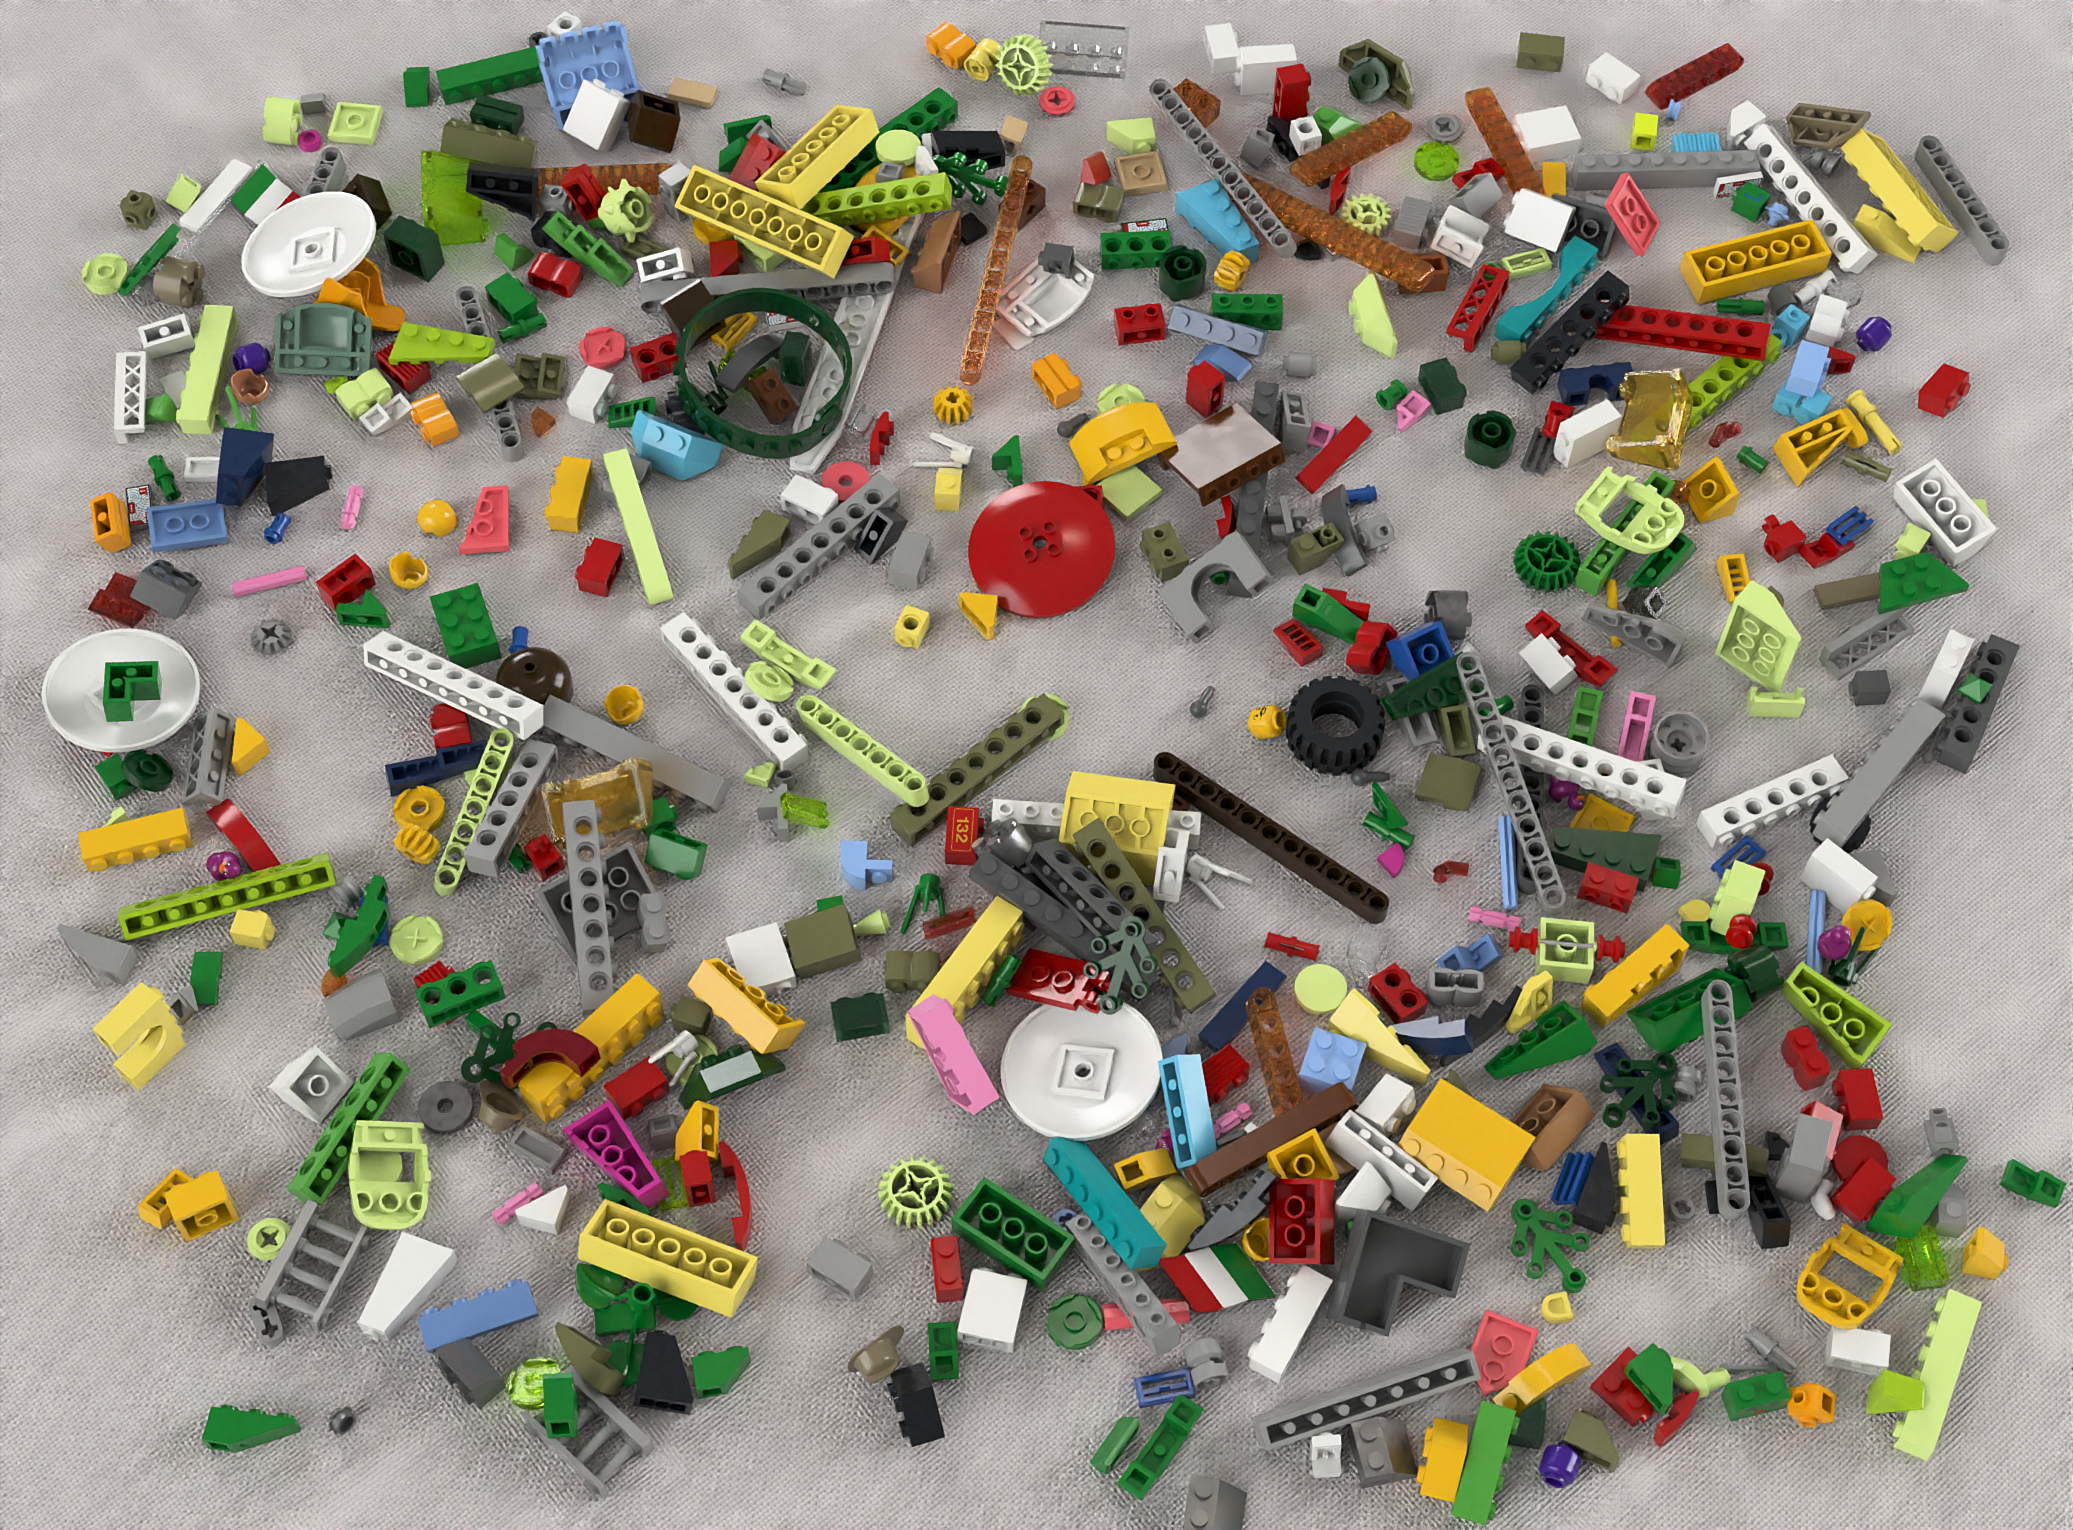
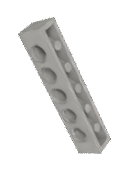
M527 739L523 748L519 749L514 765L508 769L503 785L497 789L496 798L492 805L487 807L484 820L481 825L479 824L476 827L473 840L464 850V859H466L469 871L499 877L560 762L556 745Z
M1083 1212L1065 1223L1066 1230L1075 1236V1250L1156 1357L1181 1344L1177 1323L1135 1269L1131 1270L1089 1216Z

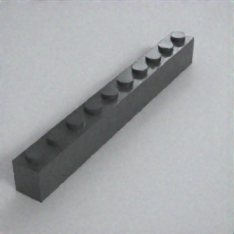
M1256 381L1251 416L1273 435L1279 384ZM1268 472L1242 485L1236 531L1246 539L1257 556ZM1230 571L1228 595L1252 598V594L1245 588L1236 573Z

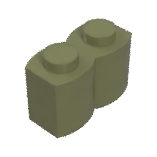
M1080 182L1073 201V213L1086 218H1097L1104 222L1116 223L1125 202V191L1117 186H1101L1099 184L1092 185Z
M888 951L885 969L886 989L894 993H904L906 990L912 989L923 993L940 971V953L933 951Z

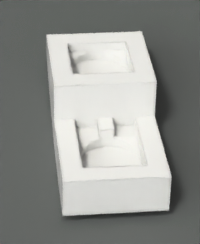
M400 392L382 407L379 403L375 404L359 418L370 432L375 435L391 429L411 417L410 411H413V409Z

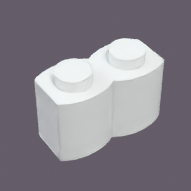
M1820 294L1805 339L1829 347H1833L1835 341L1840 342L1844 328L1840 327L1841 323H1846L1850 310L1846 309L1848 302Z

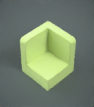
M180 173L168 192L165 201L186 213L200 192L201 185Z

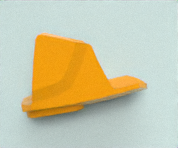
M366 257L340 280L335 281L327 277L324 280L320 294L313 301V303H332L352 308L365 317L368 316L372 319V329L396 331L400 330L403 322H405L403 308L385 302L380 270Z

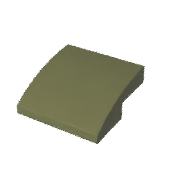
M542 352L541 358L517 353L514 373L525 388L513 397L539 400L560 398L566 357Z
M497 353L456 376V380L468 397L473 398L483 414L522 392L525 388L519 378Z
M1430 753L1415 796L1418 801L1442 803L1444 809L1469 811L1483 769L1481 766L1462 759Z

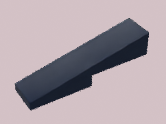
M487 740L436 749L435 756L385 765L386 780L391 797L399 795L409 788L412 790L417 788L416 786H427L463 774L464 772L478 769L488 744Z
M1265 961L1198 1034L1199 1041L1215 1053L1228 1043L1231 1044L1249 1020L1257 1016L1286 980L1287 976Z
M1617 1042L1594 1053V1058L1605 1075H1612L1614 1077H1645L1641 1071H1632L1629 1076H1621L1617 1073L1616 1066L1621 1058L1630 1059ZM1621 1065L1623 1069H1629L1627 1065ZM1615 1088L1622 1099L1632 1090ZM1656 1095V1108L1660 1114V1121L1654 1128H1648L1643 1124L1642 1118L1645 1113L1642 1096L1629 1110L1646 1134H1659L1660 1145L1678 1137L1679 1122L1669 1111L1663 1110L1659 1106V1099ZM1647 1116L1650 1121H1655L1654 1117Z

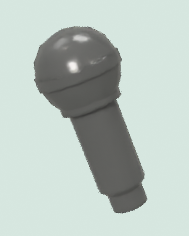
M1079 414L1070 421L1060 422L1057 426L1058 434L1064 438L1070 437L1074 429L1088 419L1087 414Z
M1208 686L1203 691L1199 700L1191 704L1190 713L1196 718L1205 716L1207 704L1214 694V687Z
M1358 768L1352 772L1351 780L1357 786H1362L1368 782H1385L1390 780V773L1368 772Z

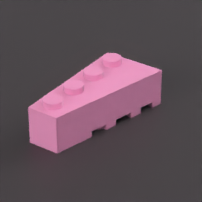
M933 994L907 1011L951 1101L974 1115L1000 1098L966 1039L963 1028L952 1014L954 1013L953 1007L947 999L943 1000Z

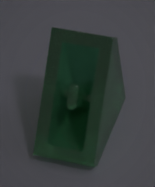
M1544 1397L1517 1416L1520 1419L1516 1434H1510L1507 1445L1540 1450L1544 1441L1547 1401Z

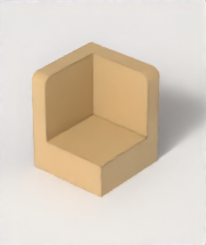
M1007 114L999 137L1015 144L1012 154L1016 156L1028 123Z

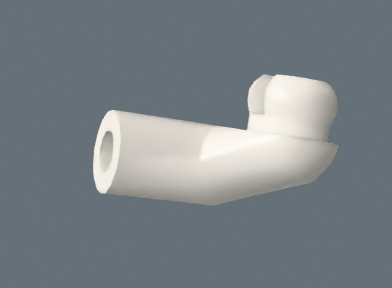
M1822 1179L1814 1195L1811 1197V1203L1819 1216H1822L1825 1220H1831L1836 1215V1209L1833 1207L1828 1196L1834 1185L1829 1180Z

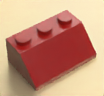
M753 132L728 179L759 192L756 181L786 151Z
M1322 1178L1279 1179L1269 1191V1202L1272 1204L1269 1208V1264L1334 1265L1335 1180Z

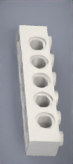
M1831 754L1701 811L1696 825L1711 848L1719 845L1726 846L1732 843L1735 838L1742 835L1744 837L1749 836L1762 826L1769 827L1774 825L1780 818L1785 816L1792 817L1805 807H1815L1828 796L1840 795L1839 790L1849 777Z

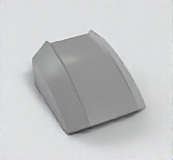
M381 968L345 984L332 993L324 1003L333 1031L345 1040H350L400 1022Z

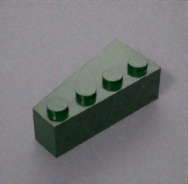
M1553 826L1547 845L1554 864L1585 873L1588 862L1639 878L1636 890L1643 892L1662 835Z

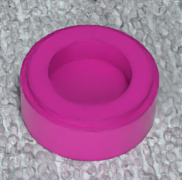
M315 130L303 131L298 136L299 147L304 152L317 151L322 145L320 134Z

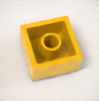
M217 1170L202 1173L197 1179L186 1184H177L164 1193L173 1220L187 1242L240 1220L230 1192Z

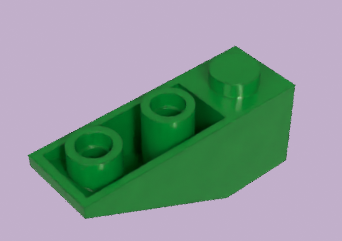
M1304 584L1293 603L1292 617L1351 645L1356 642V634L1364 621L1327 593Z
M223 1404L221 1408L211 1406L202 1441L208 1449L237 1453L301 1431V1427L291 1414L277 1413V1416L268 1415L260 1409H249V1412L240 1411L235 1406Z

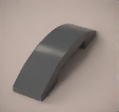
M767 334L756 338L730 359L716 377L715 383L734 394L749 381V375L771 357L779 359L792 349V344L774 334Z
M1341 484L1322 496L1321 505L1324 525L1332 522L1344 539V543L1334 554L1343 572L1349 577L1366 567L1368 563L1363 546L1356 541L1347 507L1350 506L1345 485Z

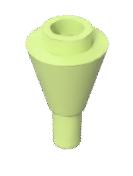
M881 909L857 922L858 924L853 925L855 935L888 934L887 928H891L888 913H882Z

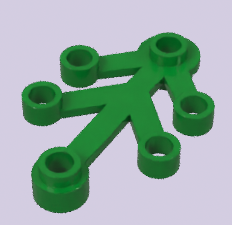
M959 152L947 159L941 155H935L932 158L939 170L938 173H946L952 185V195L956 198H962L967 187L973 194L972 201L977 205H983L988 196L976 184L994 189V193L999 197L1009 195L1014 186L1012 180L1006 176H999L996 181L978 176L984 175L988 169V164L984 160L978 159L975 163L964 167L967 158ZM954 177H957L963 184L958 183Z
M1529 1199L1515 1201L1511 1208V1217L1517 1223L1515 1238L1510 1246L1511 1253L1517 1257L1526 1254L1528 1243L1525 1238L1529 1227L1535 1239L1531 1262L1526 1270L1527 1275L1532 1279L1542 1277L1545 1270L1542 1262L1544 1250H1546L1564 1275L1562 1279L1563 1288L1569 1293L1580 1292L1585 1285L1586 1277L1581 1270L1571 1266L1556 1244L1572 1247L1578 1252H1583L1588 1248L1590 1243L1589 1237L1585 1233H1577L1573 1236L1546 1230L1540 1224V1222L1556 1224L1560 1229H1568L1573 1222V1216L1569 1211L1562 1210L1557 1214L1539 1210L1537 1205ZM1526 1208L1530 1211V1214L1525 1215L1520 1209ZM1566 1217L1569 1222L1562 1223L1559 1218ZM1582 1239L1585 1242V1245H1578L1576 1243V1240ZM1521 1244L1524 1250L1519 1251L1514 1245ZM1531 1267H1538L1540 1269V1272H1532ZM1576 1275L1580 1281L1574 1282L1570 1279V1276Z

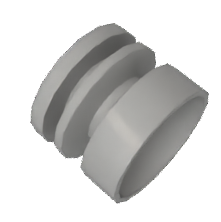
M1676 711L1666 714L1659 720L1649 746V759L1660 758L1665 773L1680 778L1690 776L1698 769L1709 742V732L1705 723L1697 716L1688 712Z

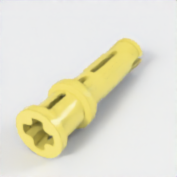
M1862 389L1852 393L1845 400V404L1848 407H1852L1860 422H1865L1890 455H1893L1894 452L1897 453L1903 445L1879 417L1877 407L1869 403Z

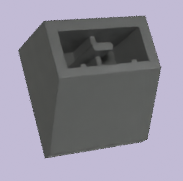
M156 560L141 571L130 597L176 620L184 614L203 582L197 580V577L192 573L182 572L174 568V565L166 560Z
M467 1338L441 1346L435 1350L439 1359L436 1364L442 1371L440 1372L441 1375L451 1386L455 1384L460 1391L458 1392L459 1395L469 1406L474 1403L480 1410L506 1388L503 1378Z

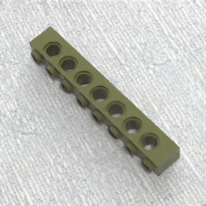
M1044 693L1038 698L1031 699L1023 710L1012 714L1003 726L993 729L989 733L988 738L981 743L973 745L969 752L961 759L954 760L949 769L944 773L934 776L930 784L927 785L929 800L926 804L919 807L911 806L907 802L903 805H898L890 815L891 827L913 847L947 820L948 806L963 807L1054 734L1056 729L1064 724V712ZM1030 721H1037L1038 723H1036V724H1031V723H1029V722H1030ZM1011 736H1018L1019 738H1017V739H1011L1010 737H1011ZM993 751H999V752H1001V753H999V754H992L991 752H993ZM974 766L982 767L978 770L972 769V767ZM956 781L962 782V784L960 785H954L952 783ZM935 797H942V798H943L942 800H938V801L933 800V798H935ZM917 812H922V813H924V814L921 815V816H915V815H914V814L917 813Z
M1097 818L1074 833L1072 836L1076 842L1072 846L1080 857L1086 856L1090 862L1086 866L1096 878L1100 877L1104 886L1134 916L1139 911L1148 912L1149 918L1145 922L1146 928L1152 934L1159 932L1164 935L1162 943L1156 945L1151 955L1156 958L1158 966L1163 972L1159 974V977L1166 988L1172 986L1177 993L1173 998L1180 1009L1184 1010L1186 1008L1191 1014L1215 998V991L1101 820ZM1096 846L1106 848L1105 854L1102 857L1092 856V850ZM1112 867L1120 870L1119 876L1115 879L1106 877V872ZM1123 890H1133L1135 892L1134 897L1130 901L1122 900L1120 895ZM1170 954L1178 957V963L1173 967H1168L1164 964L1165 957ZM1184 976L1193 979V984L1188 989H1182L1178 986L1179 980Z

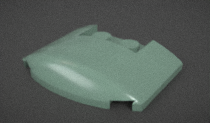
M332 303L303 304L293 307L292 310L285 314H277L274 373L359 377L364 372L370 370L372 319L368 316L365 317L352 308Z

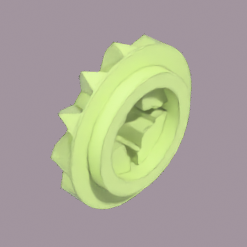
M277 1218L261 1220L252 1227L248 1234V1249L254 1257L264 1262L266 1260H275L291 1229L286 1222ZM263 1234L271 1238L276 1235L277 1246L272 1244L265 1246L266 1241Z

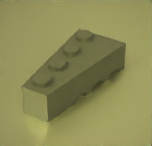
M451 118L443 128L440 152L495 165L534 169L538 141H534L531 136H516L505 130H495L483 125Z

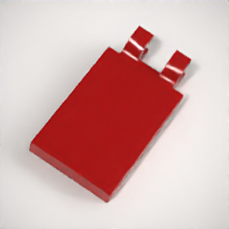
M1029 948L1022 959L1023 963L1011 979L1012 984L1009 988H1005L1007 994L1072 1011H1077L1080 1005L1089 1012L1098 1014L1101 1010L1099 1002L1096 1001L1098 994L1092 990L1096 987L1100 991L1107 993L1111 981H1108L1110 973L1102 971L1099 976L1092 979L1086 977L1083 968L1085 964L1089 963L1087 961ZM1090 965V967H1089L1090 972H1091L1092 974H1095V973H1096L1095 967L1092 966V965Z

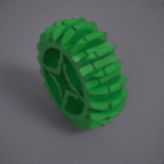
M1547 530L1545 535H1542L1537 531L1535 536L1529 534L1526 539H1522L1519 546L1515 549L1513 559L1514 570L1516 574H1519L1520 581L1526 580V587L1533 585L1535 586V591L1542 588L1545 594L1549 589L1556 593L1559 587L1565 590L1568 584L1574 582L1581 564L1579 550L1574 549V542L1567 543V536L1560 538L1558 532L1555 535H1550Z

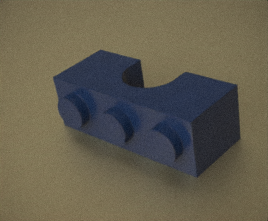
M1616 362L1608 365H1592L1583 368L1561 370L1557 386L1563 404L1579 406L1587 405L1592 388L1604 390L1608 394L1610 402L1633 399L1637 382L1630 362Z

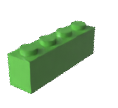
M1483 1400L1480 1402L1451 1515L1486 1525L1487 1520L1493 1521L1497 1504L1493 1503L1492 1500L1495 1491H1501L1505 1476L1500 1474L1502 1463L1508 1464L1512 1446L1507 1445L1510 1434H1516L1520 1418L1515 1417L1516 1410Z

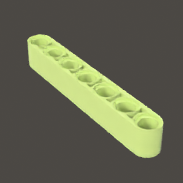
M623 448L602 454L648 604L651 606L672 600L674 598L628 450Z
M805 695L797 701V710L804 727L909 805L919 807L927 803L929 793L922 774L817 697Z
M496 729L490 736L435 874L434 889L440 895H451L458 887L467 864L466 859H464V850L473 840L476 827L479 824L481 825L485 818L486 809L491 804L512 750L514 738L513 734L507 729ZM504 740L507 746L499 747L495 744V741ZM493 762L499 768L492 770L487 768L485 764ZM486 785L490 790L488 792H480L476 787ZM474 807L479 809L481 813L471 815L467 810ZM465 830L470 832L472 836L462 838L458 832ZM459 854L462 860L458 862L452 861L449 855ZM446 876L451 878L453 883L444 885L439 879Z

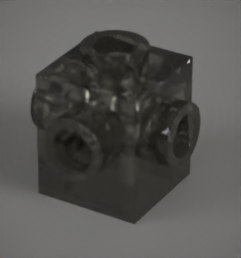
M1636 586L1628 592V596L1622 602V605L1628 613L1657 620L1668 603L1657 586Z

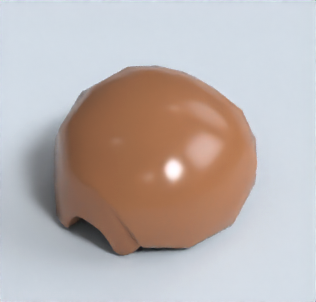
M243 369L237 371L231 377V390L235 399L239 402L255 405L261 403L268 396L269 384L262 374L257 376L253 373L252 369Z

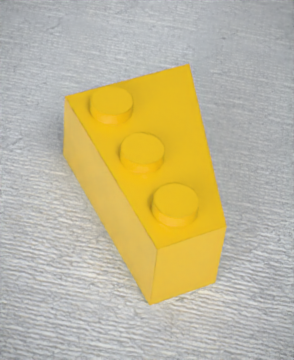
M1840 408L1782 434L1772 449L1798 487L1846 440L1854 427Z

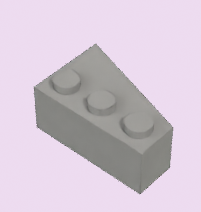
M1799 1113L1795 1131L1792 1130L1790 1139L1793 1142L1789 1148H1785L1776 1170L1773 1185L1779 1197L1804 1204L1809 1195H1814L1816 1186L1820 1185L1822 1176L1827 1173L1830 1158L1826 1157L1833 1122Z

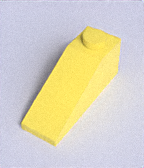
M1865 204L1862 205L1853 225L1871 247L1914 263L1922 247L1919 245L1917 247L1914 246L1907 238L1909 236L1908 232L1899 228L1895 220L1888 214Z

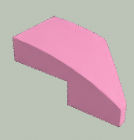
M1412 390L1397 405L1398 430L1401 433L1417 422L1431 408V403L1415 390Z

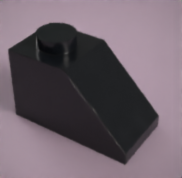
M891 507L875 508L854 550L869 562L874 563L898 541L908 520Z

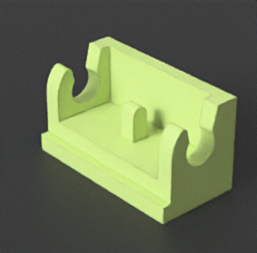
M1751 686L1750 691L1747 693L1749 716L1800 718L1805 706V698L1801 697L1803 688H1797L1795 693L1756 692L1758 687Z

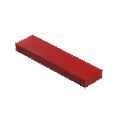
M1355 415L1295 479L1313 495L1373 431Z

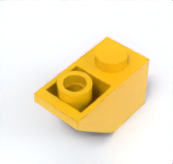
M1166 1147L1138 1153L1114 1164L1116 1173L1127 1195L1177 1173Z

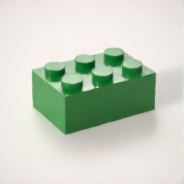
M478 583L430 596L450 662L467 669L502 658Z

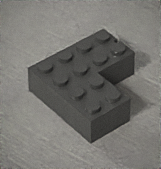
M1357 1209L1326 1319L1388 1337L1403 1284L1441 1297L1456 1298L1470 1244L1370 1210Z

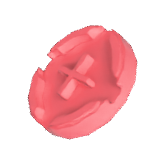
M598 327L590 330L585 334L586 337L580 341V355L584 363L597 369L615 367L624 360L627 354V343L623 334L619 331H613V328Z

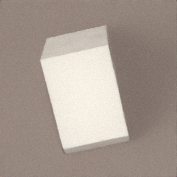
M563 1185L516 1209L515 1213L520 1225L558 1235L571 1201L566 1185Z

